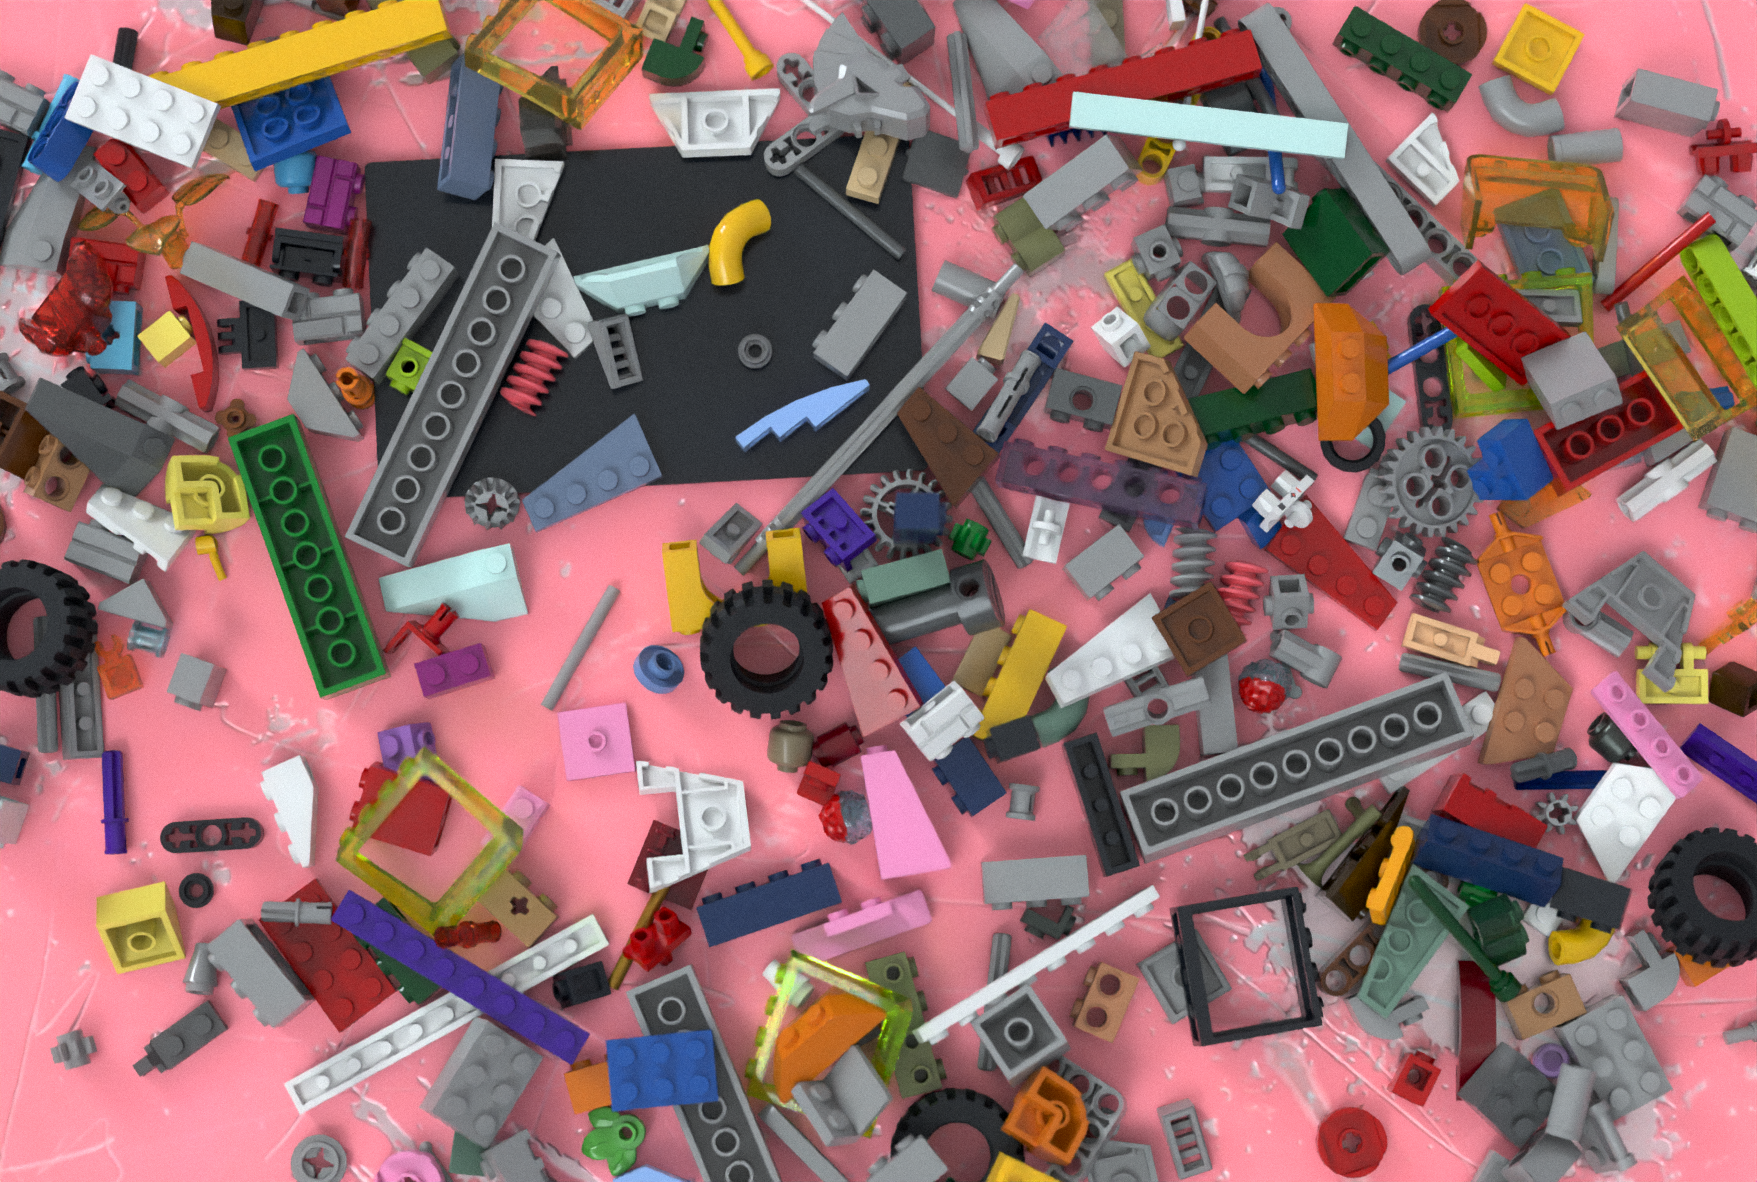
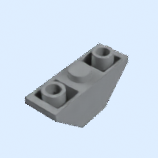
M304 348L297 352L287 400L303 425L311 433L354 442L362 441L364 437L359 430L364 426L353 410L347 413L341 404V401L345 398L335 382L328 384L322 375L327 370L316 353L310 356Z

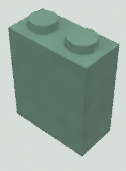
M938 549L861 570V579L856 580V587L864 602L868 603L869 608L949 585L950 576L943 550Z

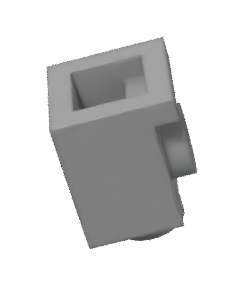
M1195 164L1167 169L1164 183L1169 206L1187 208L1204 204L1202 194L1205 193L1204 179L1202 173H1198L1195 169Z

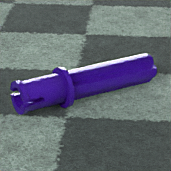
M110 750L102 753L104 819L100 820V823L104 824V855L127 854L126 823L129 822V818H125L123 753L118 750Z

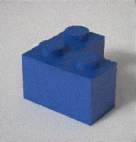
M1504 419L1476 440L1483 458L1467 470L1472 487L1480 500H1528L1554 479L1528 419Z

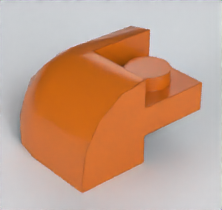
M1041 1066L1030 1075L1012 1101L1015 1105L1001 1130L1027 1146L1025 1151L1049 1163L1069 1165L1086 1134L1089 1124L1086 1117V1107L1080 1097L1082 1093L1045 1066Z

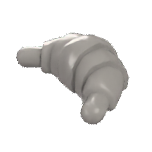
M1221 251L1206 252L1202 255V262L1207 265L1208 271L1211 272L1214 280L1218 282L1216 287L1223 300L1224 308L1237 323H1240V311L1244 308L1246 294L1249 292V283L1247 281L1249 272L1232 253Z

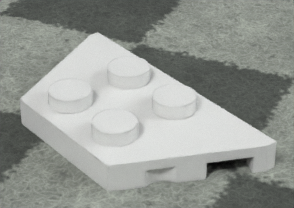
M780 88L649 94L651 108L682 158L751 155L781 100Z
M1614 762L1573 818L1577 822L1576 824L1580 832L1584 835L1587 845L1600 865L1607 881L1616 883L1676 800V797L1651 767Z

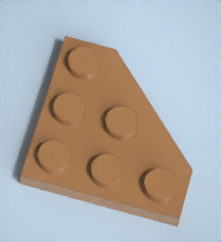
M1135 351L1105 450L1198 477L1208 444L1173 366L1166 359Z

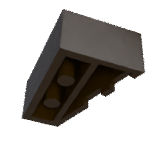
M211 0V16L215 38L248 45L265 0Z

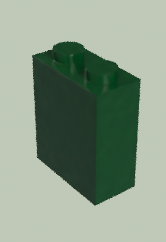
M1324 188L1312 197L1311 201L1313 203L1307 208L1301 230L1288 227L1282 235L1324 294L1329 298L1347 295L1390 250L1344 188Z

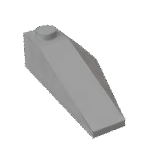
M955 0L953 2L961 29L967 36L974 64L982 80L988 101L996 93L1008 91L1010 95L1019 93L1027 85L1041 82L1044 86L1055 83L1058 77L1063 76L1042 48L996 0Z
M85 145L71 171L61 181L55 182L44 173L39 177L5 232L0 252V266L66 280L65 272L69 258L70 241L72 236H77L86 199L72 188L70 184L76 179L77 174L82 168L86 167L92 160L95 161L93 154L97 150L96 147Z

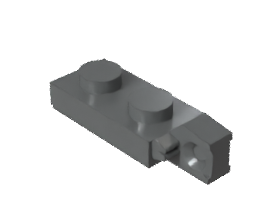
M207 1000L150 1040V1043L143 1047L148 1055L132 1066L139 1077L147 1075L156 1067L160 1073L168 1069L171 1070L229 1028L210 1000Z

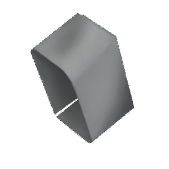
M1192 261L1187 262L1176 270L1174 276L1170 277L1145 312L1144 323L1164 340H1175L1184 331L1218 282ZM1185 277L1201 288L1203 293H1191L1185 286ZM1179 296L1188 302L1190 310L1186 318L1178 320L1169 315L1167 302L1170 298Z
M1546 1127L1532 1135L1500 1173L1508 1182H1558L1582 1153L1571 1140L1546 1133Z

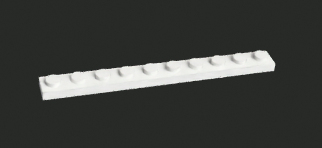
M591 914L488 972L523 993L605 948L610 943L595 915ZM449 992L284 1083V1086L301 1115L485 1013Z

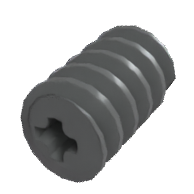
M1442 537L1441 541L1446 547H1436L1435 554L1438 558H1431L1428 561V565L1432 570H1424L1421 574L1427 583L1417 582L1415 589L1419 594H1411L1409 598L1417 605L1429 611L1451 613L1452 609L1445 603L1446 599L1458 600V597L1452 591L1453 587L1464 589L1465 585L1458 578L1459 576L1471 577L1472 574L1465 565H1477L1478 561L1471 555L1472 552L1467 547L1453 539Z

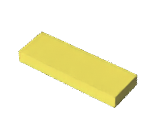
M1132 259L1104 273L1103 276L1121 308L1139 324L1151 345L1146 350L1148 355L1165 358L1183 348L1184 344L1179 336L1173 341L1164 340L1144 323V314L1155 300L1156 295L1144 274L1139 275Z

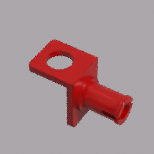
M442 602L440 607L424 625L416 620L407 621L383 649V652L386 654L394 653L413 632L437 655L446 654L449 650L441 643L440 637L460 616L456 611H450L452 608Z

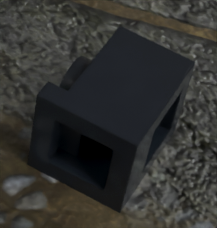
M84 366L77 367L69 372L66 376L67 380L60 384L61 387L110 409L116 407L114 405L116 398L109 393L104 394L108 391V388L97 373L92 376L86 371Z

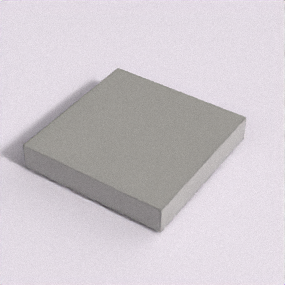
M1195 929L1207 1002L1210 1003L1232 990V987L1200 933ZM1174 941L1136 964L1171 1024H1175L1188 1016Z

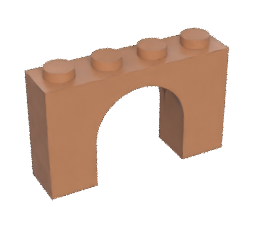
M1277 242L1248 271V281L1276 308L1281 322L1280 334L1271 337L1255 335L1244 329L1215 303L1184 337L1197 352L1243 394L1253 385L1259 389L1272 376L1268 369L1273 364L1279 368L1292 355L1288 348L1293 343L1299 348L1313 333L1308 329L1314 323L1313 304L1332 303L1336 298H1327L1309 271Z

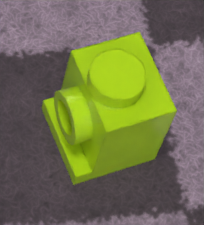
M404 338L402 346L385 374L388 379L392 380L389 386L405 395H408L410 391L414 392L432 352ZM407 362L415 364V368L411 373L403 372V367Z

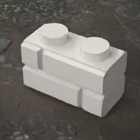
M953 680L902 721L900 725L923 755L931 762L935 758L940 760L946 757L953 750L952 744L962 736L967 738L975 734L980 728L979 723L985 717L966 692Z

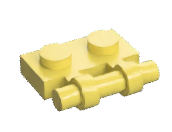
M1649 642L1648 646H1635V659H1648L1649 661L1658 646L1653 642ZM1691 642L1681 643L1680 669H1675L1673 676L1676 678L1675 685L1666 693L1641 673L1643 669H1637V697L1643 704H1709L1708 669H1694V660L1706 659V647L1693 646Z

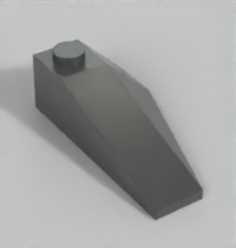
M40 377L25 407V410L65 445L102 483L134 497L161 471L175 441V438Z

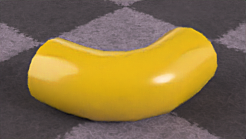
M759 199L746 202L731 210L714 229L708 255L712 284L719 286L731 285L745 278L742 264V252L745 244L752 237L767 232L771 227L769 210Z
M1582 918L1580 923L1573 929L1553 931L1548 939V950L1551 960L1555 965L1560 966L1576 964L1594 958L1609 944L1616 929L1612 928L1611 934L1590 927L1591 920Z

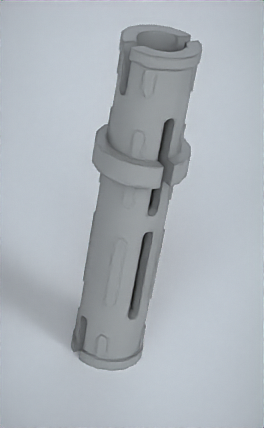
M1023 351L1012 372L1006 373L1001 391L992 403L981 425L976 430L977 435L982 440L989 443H994L997 440L1000 431L1010 417L1021 395H1025L1030 388L1029 381L1037 367L1041 364V359L1035 353Z

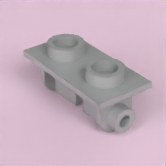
M94 160L82 168L77 174L76 179L70 184L72 188L103 212L108 207L114 213L122 214L126 213L130 208V200L122 192L126 185Z

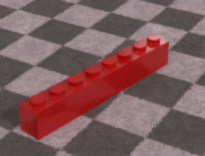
M1239 28L1223 32L1220 38L1209 41L1206 37L1190 41L1187 47L1176 50L1173 46L1157 50L1154 56L1143 59L1140 55L1124 59L1121 65L1110 68L1107 64L1091 68L1088 74L1077 77L1074 73L1058 77L1055 83L1044 86L1041 82L1025 86L1022 89L1023 91L1011 95L1008 91L996 93L989 98V101L985 102L984 107L994 147L999 149L1072 129L1069 128L1073 92L1171 102L1258 78L1262 65L1251 29L1242 32Z

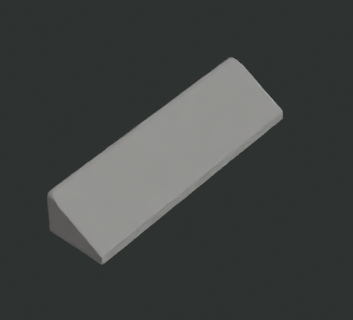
M97 635L92 637V643H95L96 646L93 654L88 653L85 659L88 665L84 671L77 670L74 673L76 680L70 685L59 684L61 688L59 690L63 760L102 758V753L104 752Z

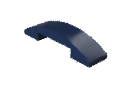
M1046 322L1026 350L1035 353L1041 359L1040 366L1037 367L1029 381L1030 388L1025 395H1021L1010 417L1000 431L997 440L994 443L986 442L998 453L1002 451L1074 342ZM990 405V407L986 410V412L984 413V415L982 416V418L980 419V421L978 422V424H977L976 427L974 428L973 432H974L976 435H977L976 430H977V428L981 425V423H982V421L984 420L986 414L988 413L989 409L991 408V405Z

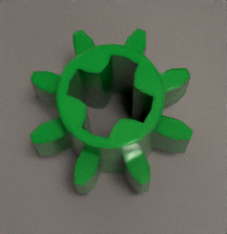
M967 518L963 526L955 523L948 537L949 540L954 542L951 550L971 561H974L977 554L984 557L992 542L986 538L989 529Z
M1461 880L1455 896L1469 906L1466 910L1467 912L1479 915L1481 909L1488 912L1491 910L1498 892Z

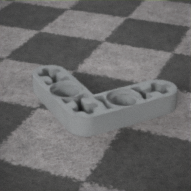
M786 53L778 59L776 64L777 78L808 117L765 149V167L769 173L775 176L789 174L801 163L810 159L845 132L832 127L824 131L825 136H822L821 132L816 134L815 143L809 147L801 146L797 142V137L801 133L810 132L809 126L813 116L809 115L810 102L804 99L803 93L808 88H814V70L797 53ZM787 65H790L792 68L798 66V76L802 80L799 85L798 79L793 73L785 74ZM788 143H791L793 150L790 152ZM777 153L781 157L786 154V163L782 165L778 161L773 164V155Z

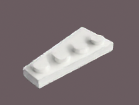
M1151 593L1047 674L1045 680L1061 708L1175 659L1174 654L1151 618L1161 612Z

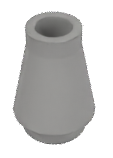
M195 943L194 952L182 982L186 984L185 992L213 995L214 987L218 986L217 969L208 958L211 952L206 946L209 943Z

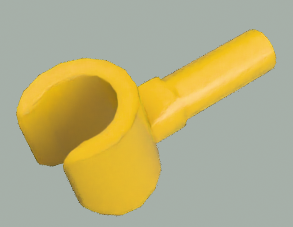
M212 535L196 537L197 554H209L218 580L226 579L227 577L219 560L217 539Z

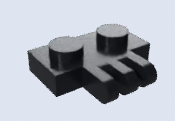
M239 301L240 318L217 320V327L231 328V332L218 333V341H232V345L219 346L218 354H241L242 369L244 371L279 369L277 317L275 314L245 301Z

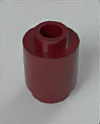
M844 722L817 736V741L813 743L812 749L821 766L825 768L829 765L835 767L861 753L862 750L859 745L865 742L856 725L849 727L847 722Z

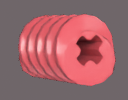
M528 339L526 345L532 352L522 351L519 356L525 364L515 363L513 369L519 376L509 375L506 381L512 388L502 387L500 394L512 406L536 417L530 406H542L543 402L536 396L537 393H549V390L543 384L544 380L555 382L556 378L549 372L550 369L561 370L562 366L556 360L557 356L568 358L569 355L548 342Z
M1242 560L1226 562L1224 568L1232 575H1222L1220 581L1228 588H1218L1217 591L1239 627L1251 626L1252 622L1244 617V614L1255 613L1256 609L1248 601L1260 599V595L1252 589L1253 587L1264 586L1265 583L1257 578V574H1266L1269 570Z

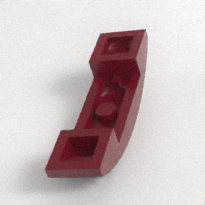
M1457 960L1456 995L1459 996V1065H1456V1101H1463L1457 1093L1496 1049V997L1490 991V979L1474 961Z

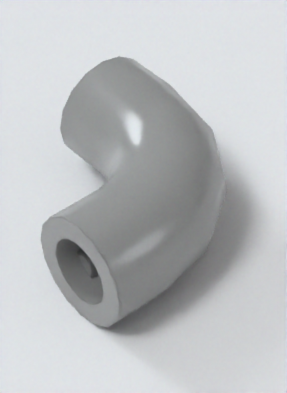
M1511 75L1499 77L1478 86L1483 103L1492 119L1510 133L1524 137L1550 135L1565 128L1564 116L1555 98L1532 104L1524 102L1515 91Z

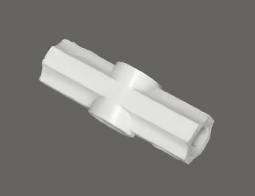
M1700 438L1691 442L1671 459L1668 457L1643 475L1645 478L1617 497L1616 501L1619 509L1632 522L1641 519L1662 501L1665 503L1689 486L1688 482L1716 463L1717 460L1713 450Z

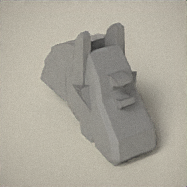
M842 12L833 21L829 29L825 30L816 51L814 50V97L808 109L809 115L813 116L809 126L810 133L816 135L833 127L848 133H854L856 138H861L864 131H874L875 135L882 133L906 141L926 136L930 128V104L917 86H903L911 77L902 64L889 67L885 60L868 52L867 47Z

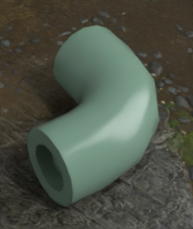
M1090 696L1063 708L1059 706L1055 698L1049 708L1030 716L1042 748L1061 741L1077 729L1087 714Z

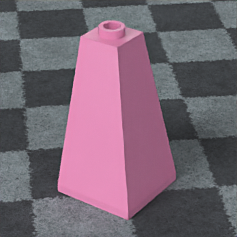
M887 745L866 748L867 755H861L860 758L881 880L951 868L950 859L896 751H888Z

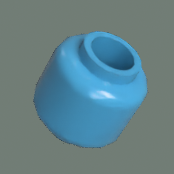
M308 150L275 163L274 175L276 184L280 187L288 188V194L309 193L308 186H311L317 153L313 150Z

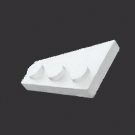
M495 159L492 227L494 222L535 241L565 166L564 161Z

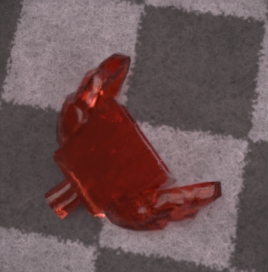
M84 240L74 244L71 257L68 259L69 270L64 273L31 317L32 319L19 317L17 324L19 331L26 338L27 342L36 346L42 354L52 357H66L72 355L75 351L81 353L88 352L89 355L96 356L101 354L107 347L102 334L112 322L113 316L109 306L113 300V282L108 274L107 265L91 243Z

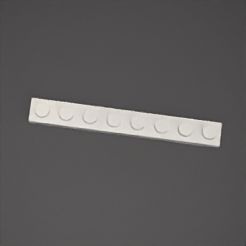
M1151 885L1142 889L916 1028L912 1032L917 1041L923 1043L929 1040L931 1045L939 1042L949 1035L948 1027L957 1022L962 1027L977 1018L979 1015L976 1010L988 1003L989 1007L992 1008L1007 998L1006 992L1013 987L1018 986L1020 989L1028 983L1030 985L1038 980L1035 974L1046 967L1049 972L1059 968L1067 962L1064 956L1076 949L1077 953L1081 954L1097 944L1094 937L1104 931L1107 936H1110L1125 927L1122 920L1134 914L1137 919L1154 909L1151 902L1160 897L1155 887Z

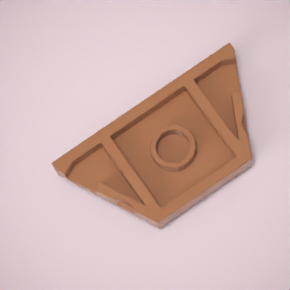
M1515 637L1493 709V717L1489 722L1477 762L1479 764L1490 765L1533 758L1539 752L1549 754L1555 750L1573 688L1524 637Z

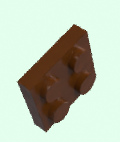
M1211 581L1151 617L1187 677L1194 675L1248 642Z

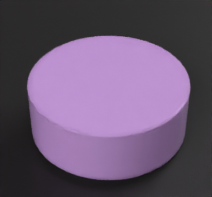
M1542 1044L1533 1054V1065L1546 1078H1558L1561 1064H1570L1567 1051L1558 1044Z

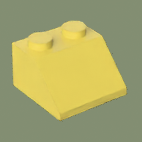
M165 881L96 897V928L117 974L186 958L176 906Z

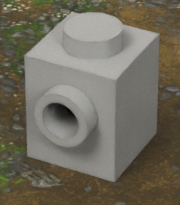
M970 357L944 389L967 409L972 411L998 381V378L993 375L997 369L983 357H980L978 361Z

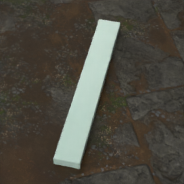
M1073 92L1069 128L1344 159L1348 123Z

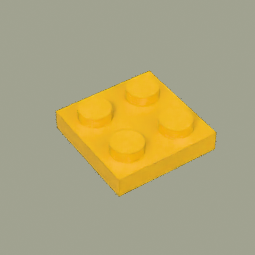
M1525 2L1491 64L1551 96L1585 34Z

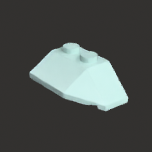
M704 245L573 277L578 290L617 314L625 313L628 317L637 316L645 313V308L659 305V309H667L679 305V300L687 297L706 267L709 247Z

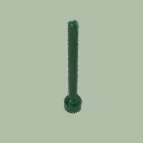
M1411 876L1408 880L1409 886L1490 979V991L1500 1002H1507L1513 999L1521 990V983L1511 972L1500 970L1420 876Z

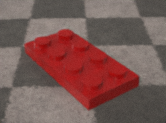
M1479 260L1428 308L1430 314L1522 387L1528 381L1521 357L1571 337L1566 329Z
M317 878L283 901L296 902V899H301V902H332V916L338 908ZM261 918L258 920L339 1033L346 1030L398 991L389 977L375 963L376 959L368 949L365 950L358 943L353 933L333 921L331 925L300 923L299 926H295L294 922H264Z

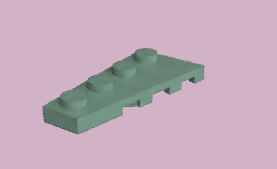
M1411 864L1356 996L1357 999L1384 1019H1387L1449 935V931L1409 886V878L1413 875L1420 876L1458 921L1469 908L1466 903L1414 864Z

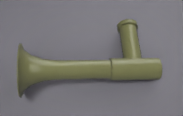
M1357 797L1347 799L1345 807L1356 820L1316 860L1306 864L1297 863L1301 871L1319 888L1323 889L1322 877L1327 868L1383 815L1374 804H1371L1365 810Z

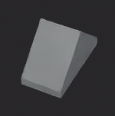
M144 578L101 601L98 606L99 610L168 630L173 628V622L153 585Z

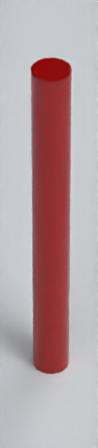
M1706 212L1613 290L1611 295L1606 296L1600 301V303L1610 312L1614 308V304L1622 302L1714 225L1716 220L1709 212Z

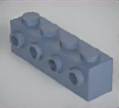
M464 52L451 64L437 190L476 200L483 193L490 190L494 180L491 162L498 145L497 139H494L495 127H497L501 117V109L498 108V98L504 87V77L501 76L502 63Z

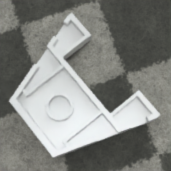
M636 761L639 795L676 792L683 852L681 855L647 858L650 893L659 891L751 851L743 781L705 773L697 775L679 771V768L666 766V768L649 765V762Z

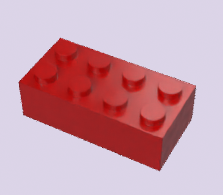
M1654 365L1618 384L1623 401L1622 404L1559 430L1550 421L1533 431L1554 479L1550 484L1558 497L1688 426Z

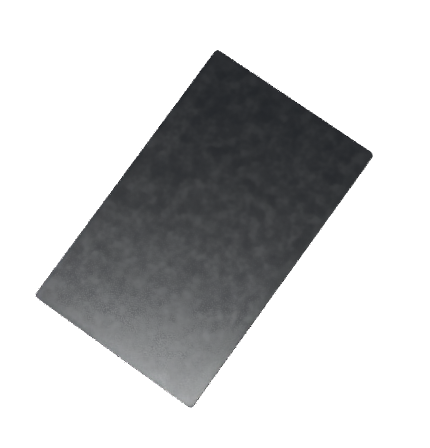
M856 136L838 137L803 163L907 249L899 260L794 174L796 169L785 176H775L769 173L765 167L764 152L775 140L758 141L751 155L682 158L676 146L494 156L491 162V170L494 174L495 159L564 161L565 166L535 241L545 246L554 238L572 277L704 245L709 247L714 229L723 217L739 205L755 199H759L767 206L771 216V227L767 232L752 237L745 244L742 252L745 278L742 281L731 285L719 286L712 284L707 263L687 297L679 300V305L667 309H659V305L645 308L646 312L641 315L629 317L643 381L611 389L594 343L575 360L533 316L446 498L465 497L473 483L488 477L507 481L515 488L518 494L531 493L634 413L663 478L643 487L812 477L922 358L912 183L901 180L907 160L905 152L910 149L909 140L900 139L879 204L846 195V187L864 136L861 138H856ZM816 138L797 139V142L804 147H809L816 141ZM788 143L790 152L793 150L791 143ZM777 153L774 154L773 164L778 161L782 165L785 164L786 154L781 157ZM440 159L370 162L365 166L371 314L376 308L382 309L389 299L387 293L391 286L397 280L402 282L409 272L407 266L416 253L422 254L426 247L453 265L459 273L456 281L412 339L416 344L433 352L492 229L494 180L490 190L483 193L476 200L437 190ZM874 269L907 292V300L850 379L845 381L814 359L813 352L816 349L812 344L823 329L829 332L836 322L832 317L842 302L849 304L856 293L852 289L863 274L868 277ZM579 290L593 320L617 315L613 310ZM613 327L607 328L608 334L615 333ZM748 335H762L769 340L772 346V357L768 364L762 368H749L739 359V344ZM528 339L548 342L569 355L568 358L557 356L556 360L561 364V370L550 369L549 372L556 378L555 382L544 380L543 384L547 387L549 393H537L536 396L543 402L542 406H530L536 417L512 406L500 394L502 387L512 388L506 381L509 375L519 376L513 369L515 363L525 364L519 356L522 351L532 352L526 345ZM618 340L610 342L612 348L620 346ZM753 346L749 350V355L753 358L759 357L762 353L761 348ZM623 354L614 356L615 362L625 360ZM407 362L403 367V372L411 373L415 368V364ZM628 367L617 369L618 376L630 373ZM385 376L380 385L374 382L378 465L413 394L410 391L408 395H405L389 386L392 380L388 379L387 376ZM864 379L870 384L869 391L816 432L808 422H805L781 442L772 432L746 452L736 442L735 437L765 416L798 399L830 387ZM897 415L842 475L893 473L894 470L907 472V469L924 471L927 469L928 464Z

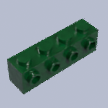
M1356 5L1332 43L1344 55L1356 58L1366 64L1374 73L1385 75L1395 81L1403 90L1417 94L1424 98L1432 107L1444 110L1447 113L1455 105L1473 75Z
M1311 368L1269 378L1259 389L1253 385L1245 394L1234 387L1187 399L1207 441L1206 451L1217 448L1223 442L1234 440L1235 443L1250 439L1254 434L1266 432L1268 435L1275 434L1283 430L1285 426L1293 424L1306 426L1317 420L1316 380Z

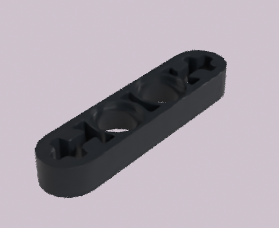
M1422 304L1410 312L1407 319L1410 347L1420 342L1417 341V336L1421 337L1424 334L1422 324L1415 321L1421 315V312H1425L1426 318H1432V322L1426 328L1427 336L1442 330L1441 323L1428 310L1431 305ZM1443 344L1435 349L1437 352L1435 362L1425 363L1418 358L1412 362L1420 427H1429L1431 430L1434 426L1433 424H1428V419L1433 417V406L1425 408V403L1434 404L1443 401V406L1439 405L1436 410L1438 418H1444L1445 423L1440 425L1444 432L1452 427L1453 414ZM1435 379L1440 383L1441 392L1438 396L1430 397L1426 395L1423 390L1425 380Z

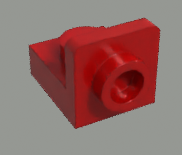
M809 761L797 794L823 806L834 794L841 774Z

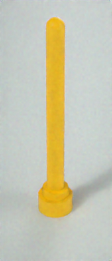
M706 0L744 56V70L750 79L754 81L769 73L773 69L774 64L766 53L762 54L760 50H755L722 0Z

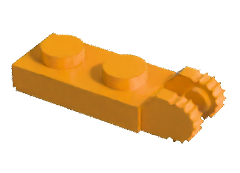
M1408 825L1399 826L1394 831V834H1392L1390 839L1392 845L1390 858L1385 857L1379 870L1381 880L1378 888H1372L1368 895L1366 907L1370 909L1371 921L1382 926L1387 923L1414 855L1415 835Z

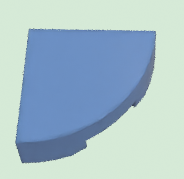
M1146 502L1143 510L1145 530L1157 545L1164 548L1178 515Z

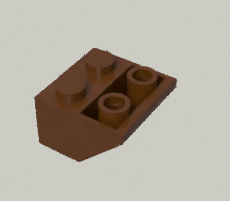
M0 390V468L24 480L28 470L36 465L40 457L39 446L41 441L50 433L25 410L27 403Z

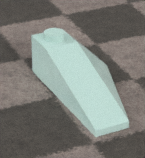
M510 543L473 551L378 578L386 612L432 616L441 603L444 602L452 608L450 611L458 613L460 616L458 619L497 622L528 614L514 547Z

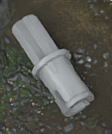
M296 899V902L265 901L261 906V919L264 922H294L295 926H299L300 923L331 925L332 902L313 903L301 902V899Z

